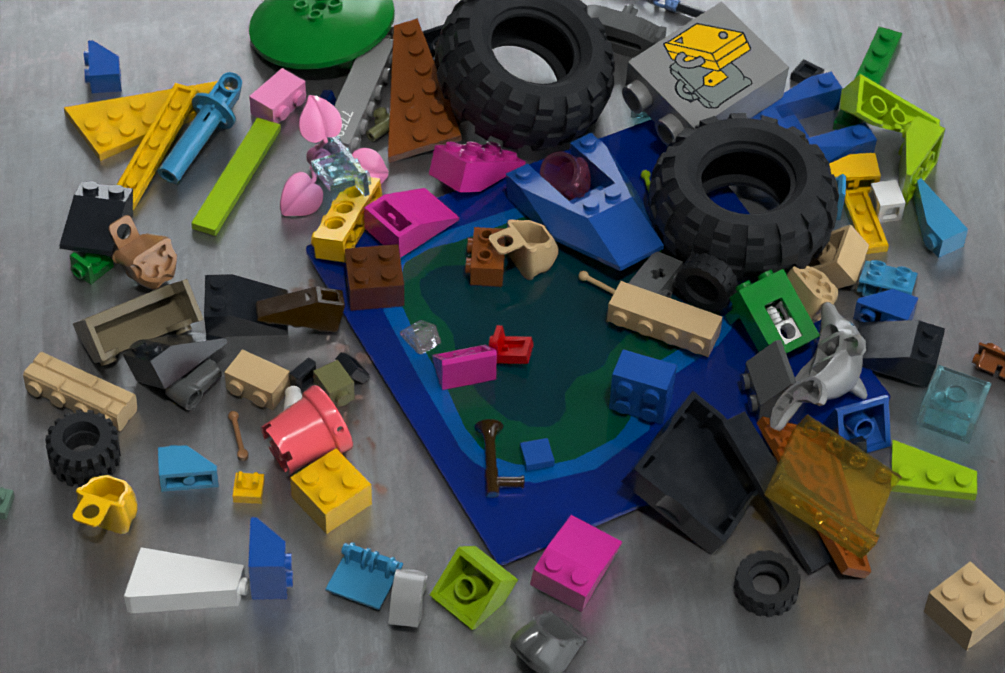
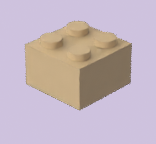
M970 561L929 592L924 612L967 651L1005 621V592Z

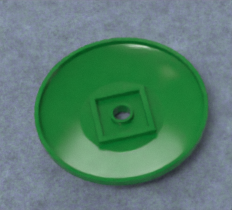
M264 0L256 8L250 19L249 36L256 52L264 59L276 65L295 69L330 67L355 59L379 44L393 25L395 18L393 0Z

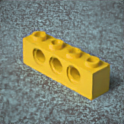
M351 174L347 182L341 186L339 195L332 201L331 208L322 217L321 224L312 234L311 245L314 247L316 258L345 262V249L354 248L365 230L364 207L382 196L380 178Z

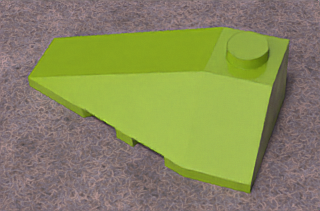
M861 74L841 91L840 109L870 125L903 133L905 126L908 123L912 124L917 116L940 125L938 118Z

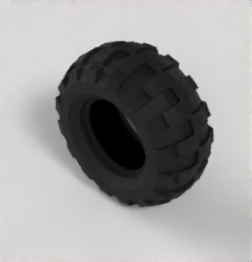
M461 0L454 6L452 13L447 16L435 48V65L438 67L437 80L444 99L451 100L452 112L461 123L465 121L472 123L475 126L474 133L487 141L490 136L502 140V147L518 150L526 145L530 146L532 151H541L553 148L558 144L561 146L564 143H568L584 134L588 127L596 123L611 97L614 87L613 73L615 71V61L611 42L607 41L605 27L598 17L591 18L587 14L588 6L581 0ZM501 46H516L532 51L547 62L553 70L557 81L539 84L522 80L508 72L499 63L493 49Z
M730 113L729 117L724 120H718L715 116L700 120L699 124L695 126V130L690 128L684 129L670 142L666 148V153H662L657 159L652 171L649 188V217L666 251L670 253L671 257L683 261V264L688 257L693 256L695 253H706L724 261L736 275L738 285L748 280L755 283L759 281L757 278L759 275L771 269L773 273L783 269L786 275L794 266L804 269L811 263L813 258L819 256L830 241L838 212L839 192L834 174H831L829 162L817 144H809L808 139L805 138L806 134L794 126L786 129L779 126L778 119L762 115L761 120L747 118L746 113ZM725 186H749L767 193L778 202L779 206L764 213L741 214L720 207L707 194ZM697 276V277H699V278H701V279H704V280L708 281V280H707L706 278H704V277Z

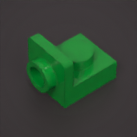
M75 252L70 255L73 275L78 279H83L90 285L114 267L113 260L107 255L86 253L81 257Z

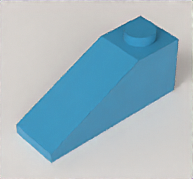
M922 178L918 179L913 199L922 239L926 247L932 250L938 258L964 247L968 228Z

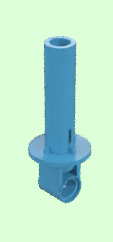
M233 72L224 73L209 94L197 93L193 97L192 106L197 115L158 169V174L166 182L171 184L179 182L216 127L221 129L233 127L236 118L232 108L240 98L242 79L239 75ZM225 87H231L234 90H228Z

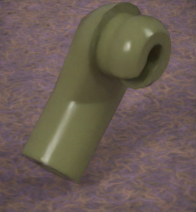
M384 107L377 108L373 112L375 126L366 131V136L371 142L376 141L389 131L390 114L387 113Z

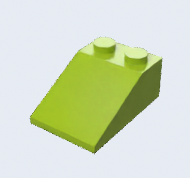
M919 116L916 117L912 124L908 123L902 133L904 142L898 151V155L901 156L898 166L899 188L906 202L904 209L914 196L917 180L922 178L925 181L936 166L945 132L944 127Z

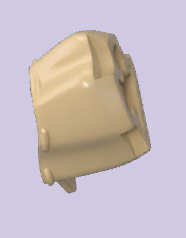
M510 219L507 222L506 229L489 236V242L500 255L507 254L521 274L528 280H532L539 273H546L552 267L559 252L554 238L545 226L531 220L520 221ZM506 236V247L498 244L497 240L500 237Z
M794 266L788 272L787 277L812 322L821 320L822 305L826 302L834 305L837 300L838 289L829 281L826 274L810 266H806L804 269Z

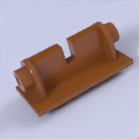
M980 342L978 353L980 354L976 353L974 355L972 363L976 365V368L993 375L999 366L1002 368L999 377L1005 379V352L993 343L983 344Z

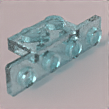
M339 136L327 137V151L331 155L311 161L314 173L330 193L341 192L346 188L356 186L363 196L370 195L369 185H371V177L368 170H364L361 167L358 158H354L351 155L350 149L342 144Z

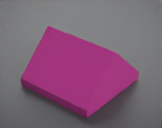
M487 345L432 355L442 390L496 380V349Z

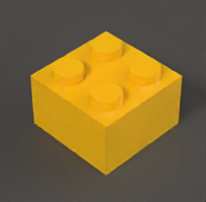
M336 448L290 477L292 499L326 534L372 505L371 483Z

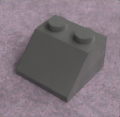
M781 340L774 341L749 359L745 364L744 374L740 376L742 389L747 390L749 395V409L755 413L757 421L762 416L771 418L772 410L777 400L788 388L796 383Z

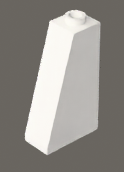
M141 547L124 595L127 613H145L238 606L241 596L247 594L249 578L245 577L244 565Z

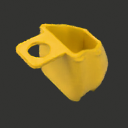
M103 475L91 478L87 484L76 489L77 508L73 513L74 521L91 527H100L118 534H125L129 531L131 522L137 514L138 505L132 487L125 480L110 475Z

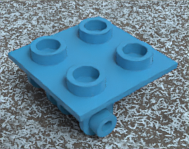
M866 260L859 279L857 292L862 293L861 296L876 294L877 287H880L879 292H882L883 288L888 290L895 289L912 295L918 273L912 272L907 267L899 266L895 268L887 266L886 263L879 260Z
M353 542L350 544L345 543L341 550V554L344 556L325 591L380 610L393 585L396 569L401 570L403 563L396 561L395 557L389 558L380 555L378 551L371 552L370 548L363 549L355 546Z

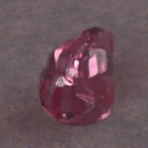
M560 151L548 155L542 162L540 175L568 201L576 197L582 198L589 191L591 174L587 162L582 157H575Z

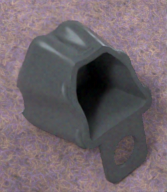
M544 610L543 614L534 616L529 623L513 635L510 648L537 673H563L580 646L584 644L583 641H586L587 638L567 620L558 617L551 610Z

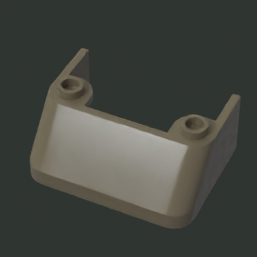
M184 279L73 323V326L93 362H100L101 366L116 361V354L129 349L138 340L156 338L174 330L178 335L191 330L190 324L204 320L188 279Z

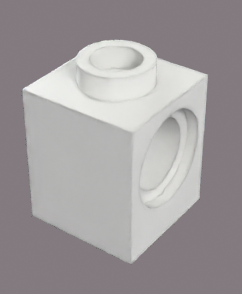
M897 180L871 183L869 197L879 222L902 220L906 202Z

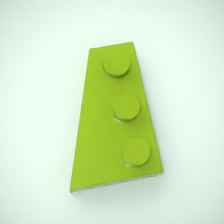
M892 440L890 491L976 500L977 471Z

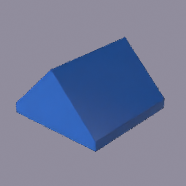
M887 395L836 408L824 421L828 433L831 434L836 454V443L863 436L867 441V453L891 446L889 397Z

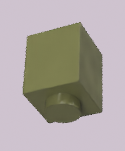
M338 360L313 371L314 385L319 386L329 396L336 408L345 406L355 399L354 381Z

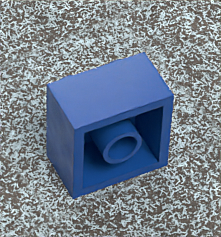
M623 349L612 374L609 409L616 410L622 414L636 416L648 422L663 424L673 398L677 365Z

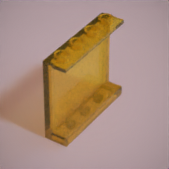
M807 414L793 429L765 492V496L862 559L878 542L880 536L875 533L890 492L901 480L902 476Z

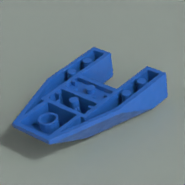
M832 71L805 79L784 92L781 99L751 118L761 120L762 115L778 119L779 126L786 129L794 126L806 134L805 138L808 139L809 144H817L829 164L849 154L875 152L877 139L866 122L814 137H809L799 122L801 119L839 109L843 88Z
M592 133L570 143L571 167L595 187V189L568 201L529 164H525L506 174L507 198L533 222L544 225L554 240L619 271L664 249V245L653 228L649 214L638 192L608 147Z

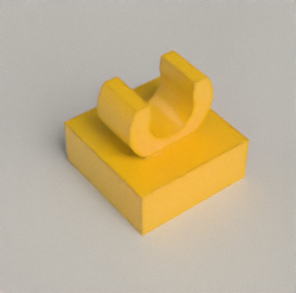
M236 472L232 495L233 502L262 504L265 483L264 474H259L258 472Z

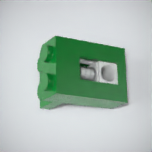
M772 269L759 275L757 277L759 281L751 284L750 280L740 284L735 288L737 292L729 298L733 308L725 315L729 324L731 325L741 320L758 352L774 341L781 340L787 354L794 349L798 350L811 343L820 336L783 269L776 273H773ZM780 329L786 332L787 339L781 335Z

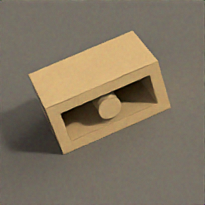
M243 349L224 372L226 389L233 395L242 396L251 400L257 406L266 407L274 411L285 396V390L290 387L289 370Z

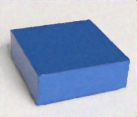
M548 438L520 443V451L526 471L554 466L555 460Z

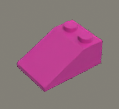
M571 515L547 546L533 569L530 585L582 612L622 545V541Z

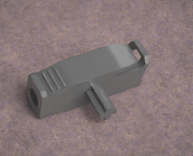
M629 3L628 6L625 5L622 12L601 5H587V14L591 18L598 17L605 27L607 41L611 42L614 53L634 58L666 37L667 27H660L642 17L636 16L638 9L634 8V4Z

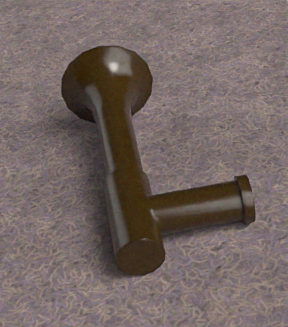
M495 419L482 420L474 426L475 431L482 434L484 438L487 496L490 498H496L500 495L499 488H524V475L520 477H498L495 439L496 434L504 426L502 422Z

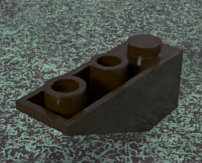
M315 286L257 301L255 306L257 321H263L267 324L290 325L295 328L317 329L322 332H337L345 308L342 290Z

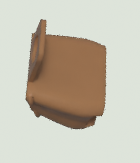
M124 215L109 225L108 230L118 249L113 253V261L122 265L129 278L149 289H157L162 283L174 277L177 254L173 250L172 240L169 237L149 233L139 235L129 215ZM121 224H127L130 228V234L126 239H120L117 235V229Z

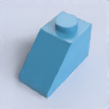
M170 445L168 447H158L161 492L219 487L217 466L189 446Z

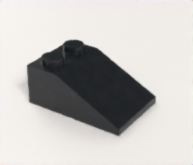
M93 181L81 182L73 196L59 249L112 256L116 245L108 227L124 215L133 217V189L125 188L121 185H102ZM121 224L117 229V235L120 239L128 226L127 224Z
M234 274L205 275L204 321L206 334L218 337L288 335V325L267 324L263 321H257L255 306L257 301L288 294V290Z
M920 320L859 323L858 331L866 340V351L863 354L862 367L928 387L937 365L945 328Z
M199 332L141 339L134 342L130 346V350L123 354V357L137 382L166 389L228 342L226 338Z

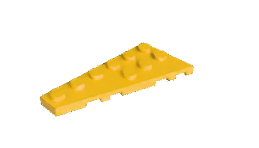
M218 81L188 87L198 89L199 93L209 94ZM171 89L64 107V112L97 158L102 161L141 143ZM193 107L183 125L193 121L196 117L197 112Z

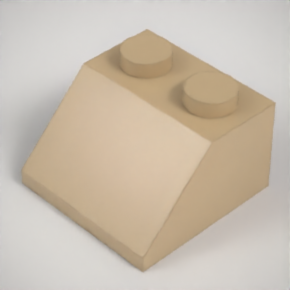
M851 224L831 232L828 244L819 256L813 258L807 266L826 274L829 281L837 289L851 286L858 280L869 244Z

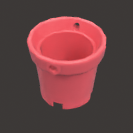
M317 385L308 388L303 392L300 400L261 426L264 440L268 437L272 439L269 441L271 446L268 448L285 472L288 471V475H292L300 469L309 466L335 448L342 454L353 447L351 434L341 414L329 396ZM342 426V429L337 431V428Z

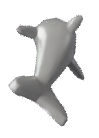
M830 302L824 303L821 308L820 340L814 356L795 377L796 383L780 396L773 407L770 426L775 430H782L803 402L822 406L825 405L827 400L839 398L847 392L863 400L867 398L866 388L860 379L863 354L866 351V340L860 335L856 326L841 316Z

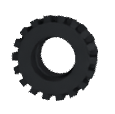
M76 410L74 414H70V412L64 414L63 419L57 418L54 421L55 426L49 427L48 435L45 438L46 450L51 471L54 475L57 474L58 480L61 482L66 480L67 485L73 486L78 484V487L87 484L91 478L108 474L113 475L115 473V466L120 464L121 453L116 426H113V421L110 418L105 419V415L100 412L96 415L94 410H88L87 412ZM83 445L94 446L86 451H73L75 448Z

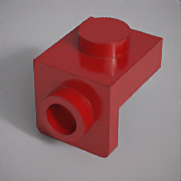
M497 325L494 335H491L489 339V347L496 349L497 363L528 364L534 345L532 337L505 336L503 326Z

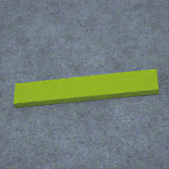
M256 118L191 222L192 229L213 236L218 234L280 133V124Z

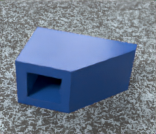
M89 40L88 51H84L85 66H89V68L84 69L85 84H90L92 94L122 92L119 56L97 42Z
M890 289L858 298L853 319L859 322L912 320L918 297Z

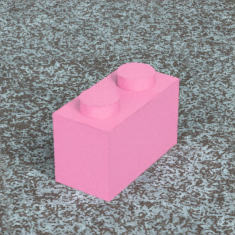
M283 68L280 69L249 96L251 114L274 123H280L285 120L294 109L305 102V81Z

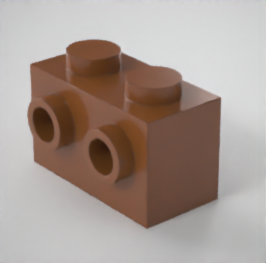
M474 227L473 238H468L467 254H472V257L466 258L465 274H470V285L502 287L505 254L500 255L489 242V236L504 229ZM506 236L500 237L497 240L500 246L505 247Z

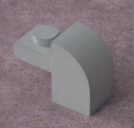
M396 569L392 586L388 624L411 627L419 626L422 617L423 596L428 581L426 573L414 569Z

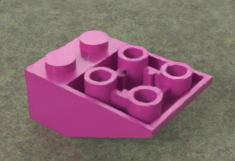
M469 141L466 142V145L446 142V145H435L429 175L458 192H480L505 178L507 173L525 165L526 161L518 158L517 153L501 148V144L487 141L486 144Z
M426 188L385 194L364 207L365 229L383 245L398 244L400 258L459 220V217Z

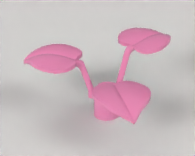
M314 95L308 96L301 112L299 131L302 137L309 142L318 143L321 140L323 141L310 148L306 155L307 162L311 165L309 169L312 173V179L304 172H297L286 181L280 198V211L284 216H306L319 209L323 202V190L319 185L315 184L317 180L316 169L324 170L331 164L348 169L345 175V182H347L351 174L380 178L381 184L388 177L389 171L382 157L373 149L359 148L350 155L348 165L332 159L331 153L322 148L328 142L327 137H335L340 133L342 120L339 112L331 103Z

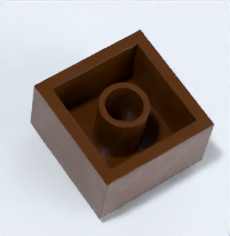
M398 244L345 249V271L351 311L404 306V280Z

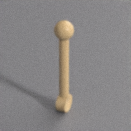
M581 271L579 273L581 281L587 280L614 295L615 289L590 277L588 272Z

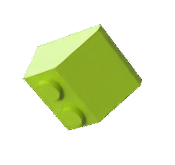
M459 546L431 591L430 596L470 629L475 630L504 604L518 579L478 547Z

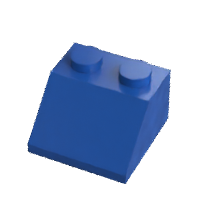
M250 517L248 569L252 600L287 599L288 588H293L292 553H286V543L281 537L257 517Z

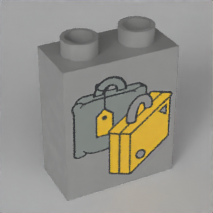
M721 1L628 61L626 83L622 89V95L626 104L633 112L640 114L644 111L655 122L658 136L668 146L684 129L690 128L695 130V126L699 124L700 120L715 116L718 120H724L729 117L730 113H746L747 118L754 117L783 97L789 66Z

